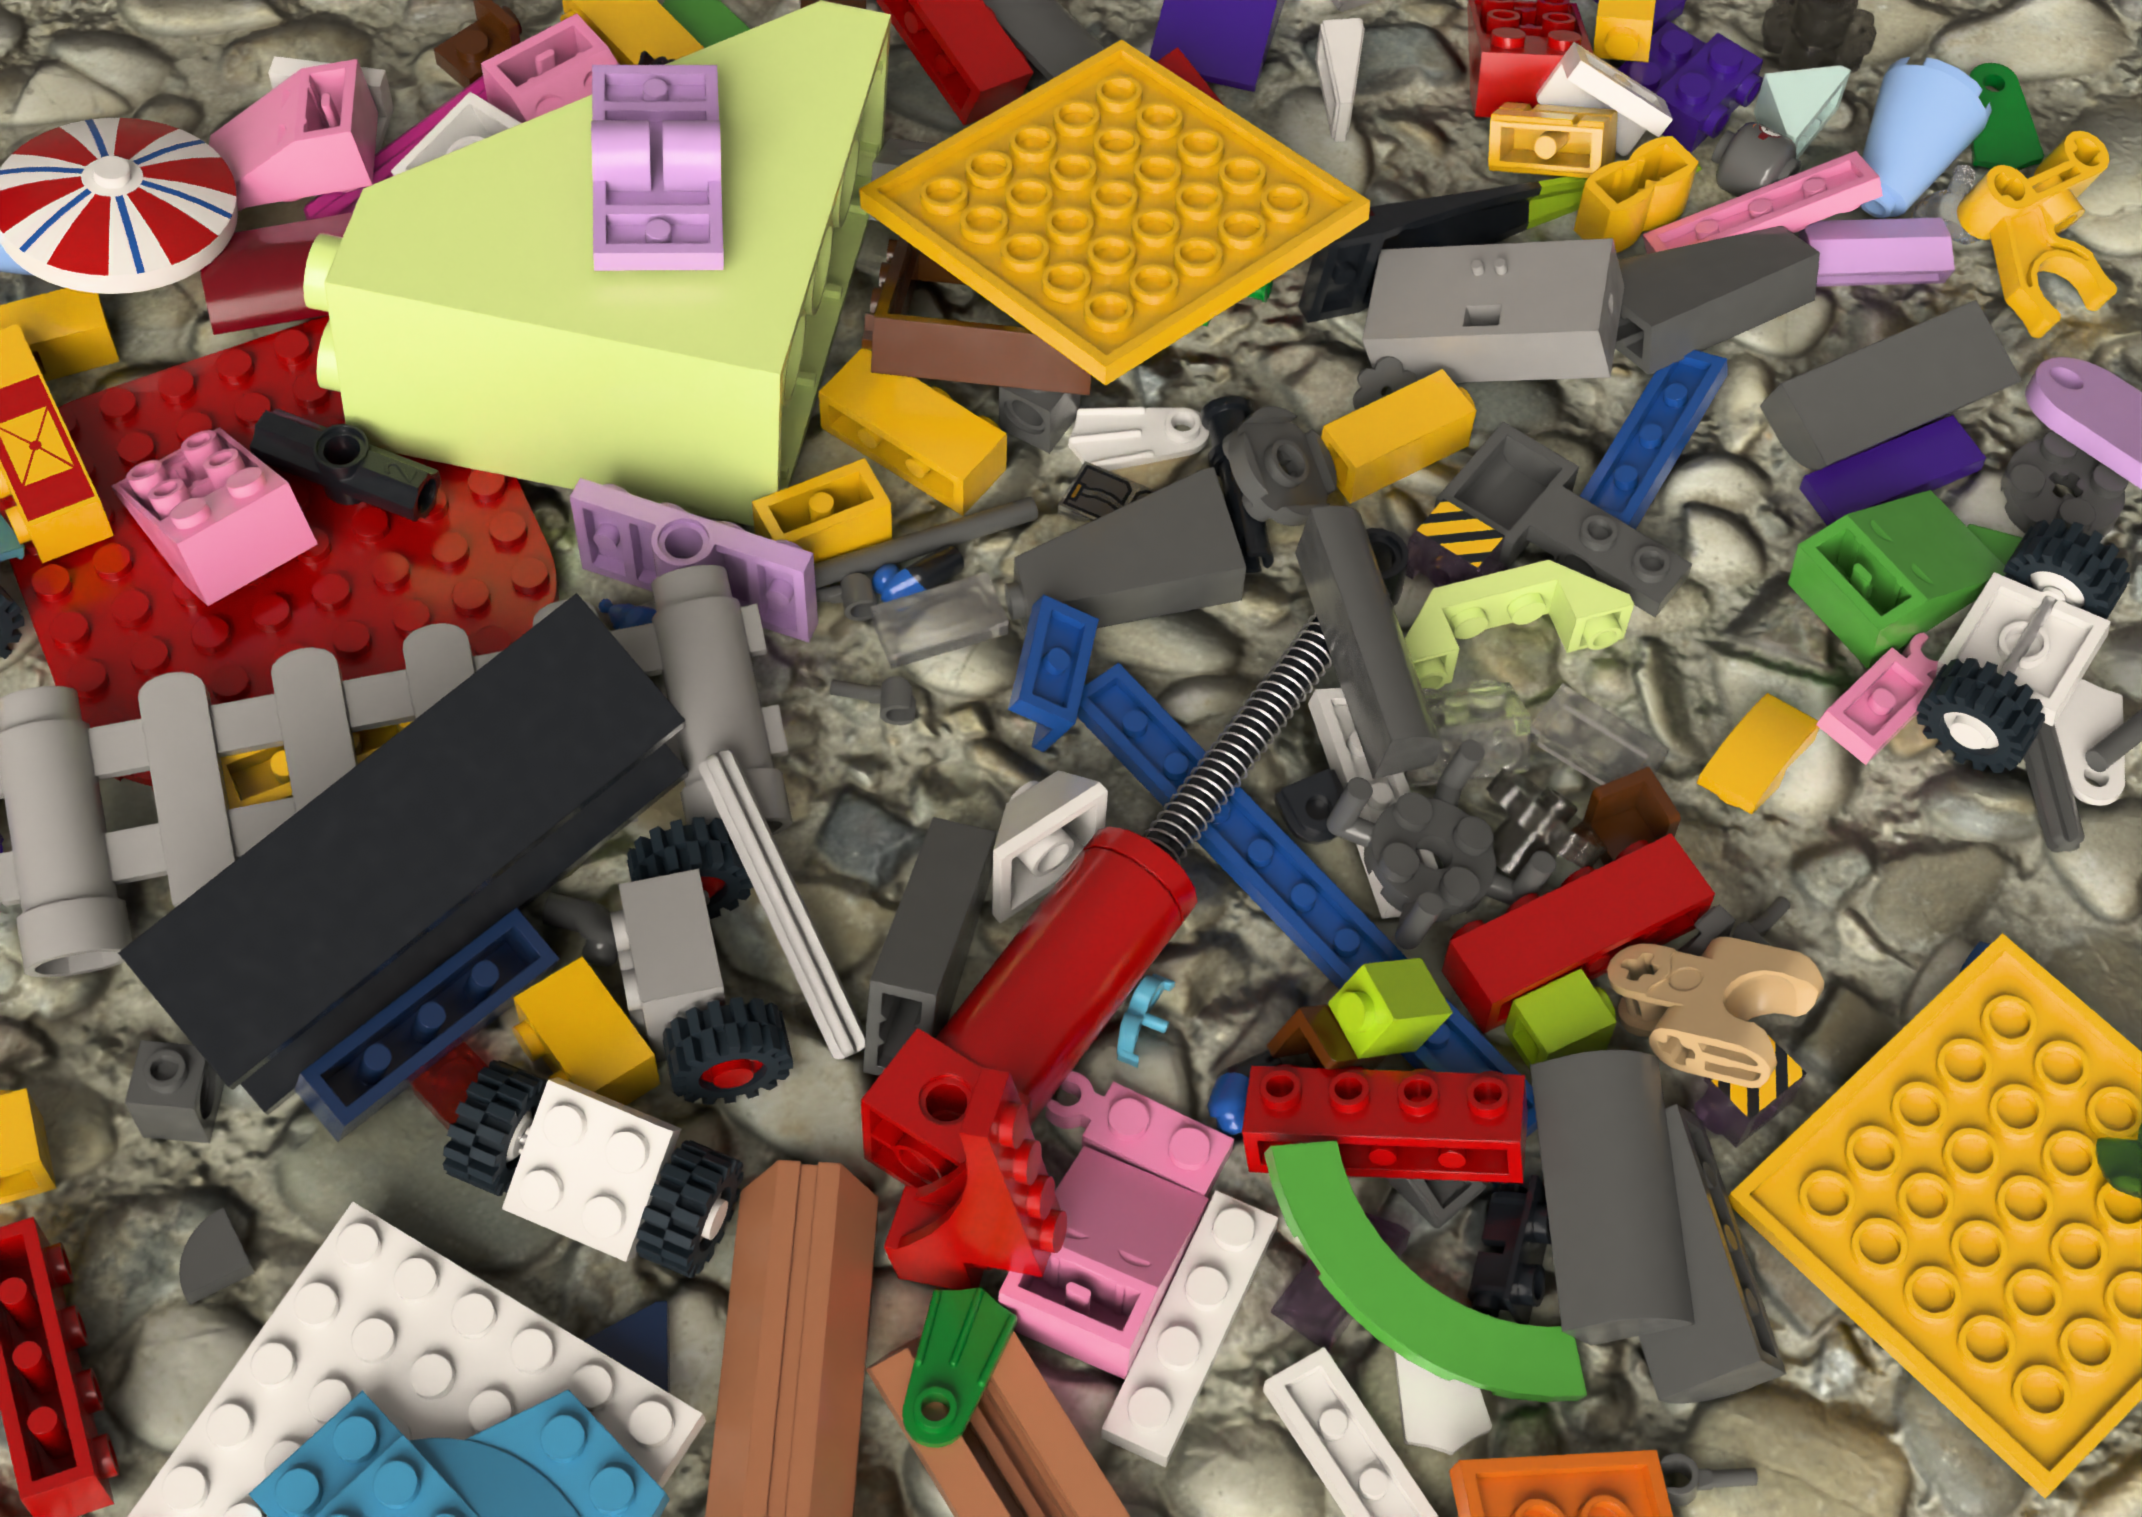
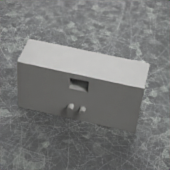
M1613 238L1382 249L1378 259L1362 338L1372 369H1374L1376 362L1380 358L1390 356L1397 358L1402 363L1403 371L1413 372L1417 377V381L1441 369L1447 373L1454 383L1611 378L1624 293V282Z

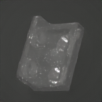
M1481 680L1472 683L1467 688L1444 691L1422 688L1442 743V749L1433 765L1404 772L1410 787L1437 784L1459 746L1467 739L1479 742L1485 750L1483 759L1470 779L1521 773L1530 769V714L1510 682L1501 683L1495 680Z

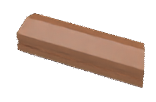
M778 1160L740 1192L705 1517H854L878 1226V1196L841 1163L818 1162V1165L801 1164V1161Z
M1014 1331L964 1433L954 1443L944 1447L931 1448L917 1443L908 1435L903 1424V1405L921 1335L896 1348L866 1368L867 1373L954 1517H1130ZM939 1402L929 1403L922 1410L924 1417L931 1421L942 1420L949 1413L948 1408Z

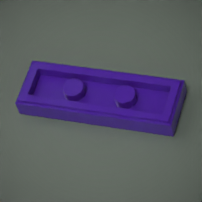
M1951 415L1805 475L1799 489L1828 526L1846 514L1928 490L1933 491L1976 473L1982 469L1986 457L1956 418Z

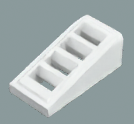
M1360 18L1323 20L1322 24H1320L1315 61L1331 138H1334V142L1345 141L1346 134L1350 128L1365 31L1364 21Z

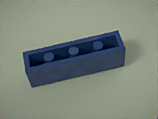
M516 907L303 1070L299 1075L295 1092L334 1139L339 1142L515 1004L513 997L550 976L560 958Z

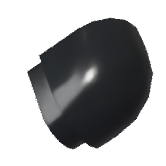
M1328 768L1288 785L1282 788L1281 792L1275 794L1274 802L1285 825L1294 837L1303 843L1314 845L1328 843L1338 837L1330 833L1326 825L1327 817L1344 791L1334 769L1330 770Z

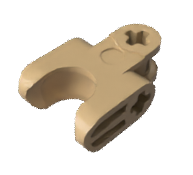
M1732 937L1712 939L1702 956L1678 952L1675 948L1657 944L1642 943L1632 945L1619 951L1610 960L1607 967L1610 986L1617 994L1623 996L1618 1005V1013L1621 1025L1627 1032L1640 1037H1649V1044L1654 1054L1671 1068L1748 1088H1758L1764 1085L1777 1066L1776 1055L1766 1031L1756 1023L1748 1022V1020L1772 1013L1794 1017L1804 1015L1814 1006L1824 989L1823 977L1810 957L1797 951Z

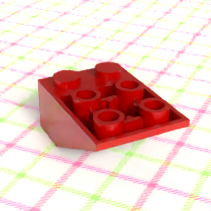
M1468 0L1470 99L1475 117L1491 118V114L1505 102L1527 103L1533 109L1539 104L1536 93L1573 42L1594 54L1577 3H1570V0Z

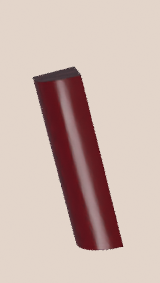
M353 212L233 233L228 245L220 255L200 270L213 334L217 335L329 315V312L311 309L305 304L304 275L306 263L315 238L320 233L343 237Z

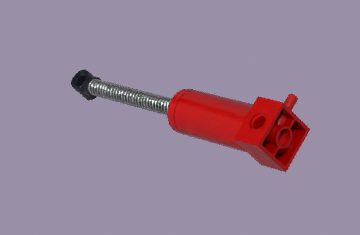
M1383 528L1366 529L1394 607L1398 603L1403 590L1409 560L1408 548L1404 540L1392 531ZM1316 612L1310 616L1308 623L1304 624L1301 629L1302 631L1297 633L1295 640L1290 642L1289 648L1285 649L1282 656L1277 659L1276 664L1269 670L1270 673L1264 676L1263 681L1258 684L1257 690L1252 691L1250 698L1244 702V706L1239 708L1236 716L1232 717L1230 724L1226 725L1224 732L1219 734L1217 741L1212 743L1211 749L1206 751L1204 758L1199 760L1197 767L1192 769L1191 775L1185 778L1184 784L1180 785L1177 793L1172 795L1171 802L1165 804L1164 811L1158 813L1157 820L1151 822L1150 828L1145 830L1143 836L1128 829L1111 826L1097 830L937 1037L934 1038L917 1027L861 1099L865 1160L904 1185L917 1188L930 1184L954 1171L966 1160L959 1131L982 1067L1011 1073L1021 1103L1027 1106L1028 1122L1031 1127L1032 1123L1197 904L1195 887L1185 870L1180 866L1179 858L1187 856L1186 849L1194 847L1193 840L1200 839V832L1206 831L1208 828L1207 823L1214 821L1213 814L1220 813V805L1227 804V796H1233L1234 788L1241 785L1240 779L1248 776L1247 770L1254 768V762L1261 759L1260 753L1267 751V745L1272 744L1274 741L1273 736L1280 734V728L1285 727L1287 724L1286 719L1293 717V711L1298 710L1300 707L1299 702L1306 700V694L1311 693L1313 690L1312 685H1317L1319 677L1325 675V669L1331 667L1332 659Z

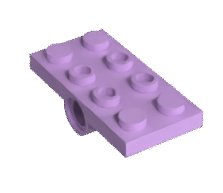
M592 65L591 143L594 271L724 270L721 137L717 65Z
M583 478L579 479L570 495V502L582 569L652 591V581L670 571L697 565L722 566L727 569L732 597L737 599L741 606L758 604L762 628L809 643L818 625L814 556L812 552L803 550L791 541H775L747 532L732 522H716L688 513L673 503H657L632 495L614 484L601 485Z

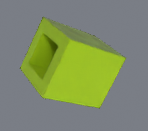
M1422 958L1363 964L1327 1003L1358 1059L1415 1052L1453 1013Z
M1578 969L1513 1000L1504 1032L1530 1070V1065L1582 1052L1607 1050L1617 1023L1616 1013L1607 993L1601 987H1593L1583 970Z

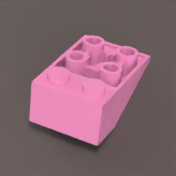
M577 13L481 63L488 103L521 123L592 95V65H619L609 47Z
M358 59L301 68L211 134L209 146L223 158L234 177L238 211L247 207L282 201L294 202L305 197L333 192H351L358 188L373 185L378 111Z
M221 428L213 431H201L191 435L183 441L181 448L160 460H149L136 465L127 473L125 479L111 486L117 497L181 581L207 606L318 545L289 483Z
M1083 1146L1054 1191L1061 1210H1064L1067 1214V1230L1061 1250L1058 1253H1050L1043 1277L1009 1271L999 1291L998 1303L1017 1315V1325L1014 1332L1125 1380L1209 1203V1198Z

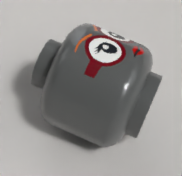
M1757 122L1746 123L1736 134L1729 130L1726 131L1719 140L1711 159L1719 164L1716 172L1718 186L1736 197L1799 173L1802 164L1800 160L1796 159V145L1791 139Z

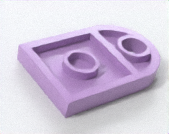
M2055 357L2043 361L2036 369L2025 390L2027 403L2033 413L2055 433L2142 490V392L2110 371L2087 361L2068 357Z

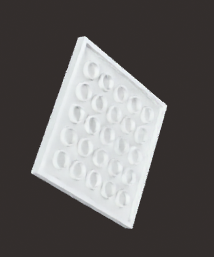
M352 1202L127 1517H268L250 1497L249 1493L362 1390L408 1440L423 1438L465 1440L569 1389L661 1488L664 1487L702 1429L706 1419L703 1413L355 1202Z

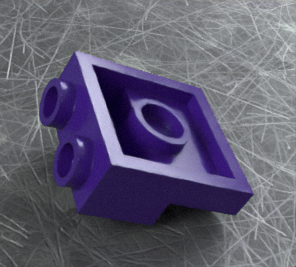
M1670 21L1652 36L1649 62L1626 61L1617 69L1665 100L1673 120L1662 135L1673 136L1691 153L1708 136L1712 139L1716 138L1723 131L1732 112L1739 105L1743 107L1750 105L1758 95L1763 82V78L1759 76L1763 59L1720 33H1717L1705 43Z

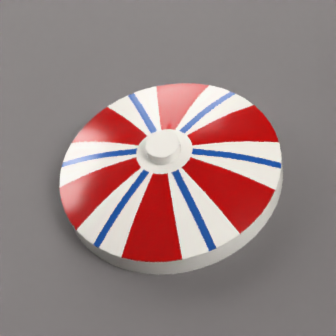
M99 118L70 123L32 138L14 151L0 167V244L6 253L26 271L49 283L77 291L104 294L133 293L160 288L183 280L203 269L220 255L232 238L237 225L236 185L234 177L223 158L212 147L196 136L159 122L136 118Z

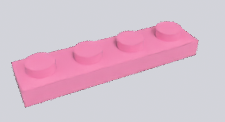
M1854 151L1644 233L1643 239L1646 253L1650 254L1777 226H1783L1790 232L1796 233L1812 223L1838 213L1853 211L1860 207L1861 204L1883 196L1880 177L1859 153Z

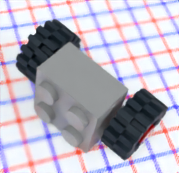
M693 817L692 824L685 826L682 825L681 819L670 822L671 829L664 831L660 826L649 830L651 839L640 836L634 842L635 848H629L627 863L631 882L618 884L623 910L610 912L630 1020L644 1040L648 1039L649 1047L655 1054L656 1063L667 1061L671 1086L674 1094L678 1097L684 1095V1100L691 1103L701 1098L702 1104L713 1105L717 1098H724L725 1104L736 1102V1096L743 1094L750 1099L759 1096V1088L770 1091L778 1086L777 1079L785 1080L790 1075L789 1069H793V1059L782 1011H778L777 1005L770 1002L764 1006L763 999L753 998L748 1004H744L743 997L731 998L729 1005H726L709 918L714 919L721 916V908L732 911L739 907L738 899L747 900L751 895L750 889L754 887L722 819L714 818L709 825H706L704 817Z

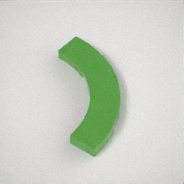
M1337 1140L1270 1146L1265 1151L1264 1155L1272 1188L1290 1232L1294 1238L1298 1236L1306 1253L1321 1273L1318 1278L1327 1290L1376 1339L1406 1360L1448 1381L1455 1379L1476 1388L1491 1391L1492 1395L1537 1402L1579 1401L1587 1396L1576 1340L1574 1337L1562 1332L1561 1326L1544 1327L1519 1324L1494 1318L1468 1308L1425 1282L1398 1258L1382 1240L1358 1202L1343 1167Z

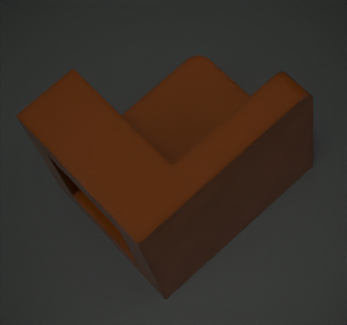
M1648 766L1595 788L1591 793L1581 829L1602 863L1606 865L1615 861L1620 852L1637 841L1647 840L1650 844L1670 833L1675 837L1681 816Z
M1328 1004L1299 1008L1266 1045L1273 1058L1308 1053L1316 1068H1326L1328 1070L1352 1066L1375 1070L1388 1056L1358 1059Z

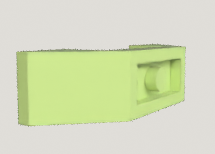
M1545 560L1433 588L1407 633L1405 641L1423 692L1427 694L1452 682L1460 649L1455 637L1457 639H1469L1479 635L1486 629L1510 623L1517 625L1528 624L1537 620L1542 615L1549 614L1567 653L1585 648L1599 650L1613 645L1620 639H1624L1634 603L1628 593L1551 560Z

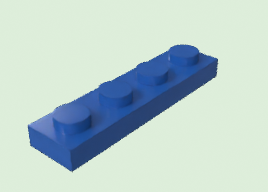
M1693 350L1685 355L1683 360L1676 363L1673 362L1669 366L1656 371L1583 489L1580 497L1636 530L1728 376L1727 358Z

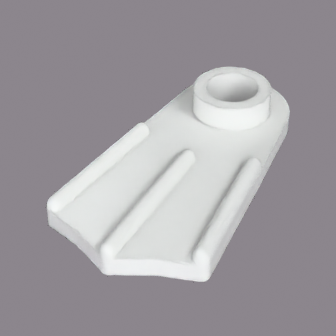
M1185 407L1079 408L1077 410L1075 426L1068 441V447L1080 459L1084 467L1087 464L1106 472L1196 454L1206 446L1209 439V430H1206L1201 423V413ZM1177 425H1186L1190 427L1191 430L1178 431L1174 427Z
M2084 679L2080 680L2056 720L2055 728L2074 796L2086 804L2102 806L2116 801L2125 787V755L2104 772H2096L2091 769L2086 762L2085 755L2091 748L2124 723L2123 696L2098 687ZM2086 779L2094 780L2100 787L2089 784Z
M1394 1351L1403 1438L1406 1445L1428 1447L1448 1455H1453L1470 1441L1490 1432L1492 1423L1480 1388L1455 1379L1448 1381L1406 1360Z

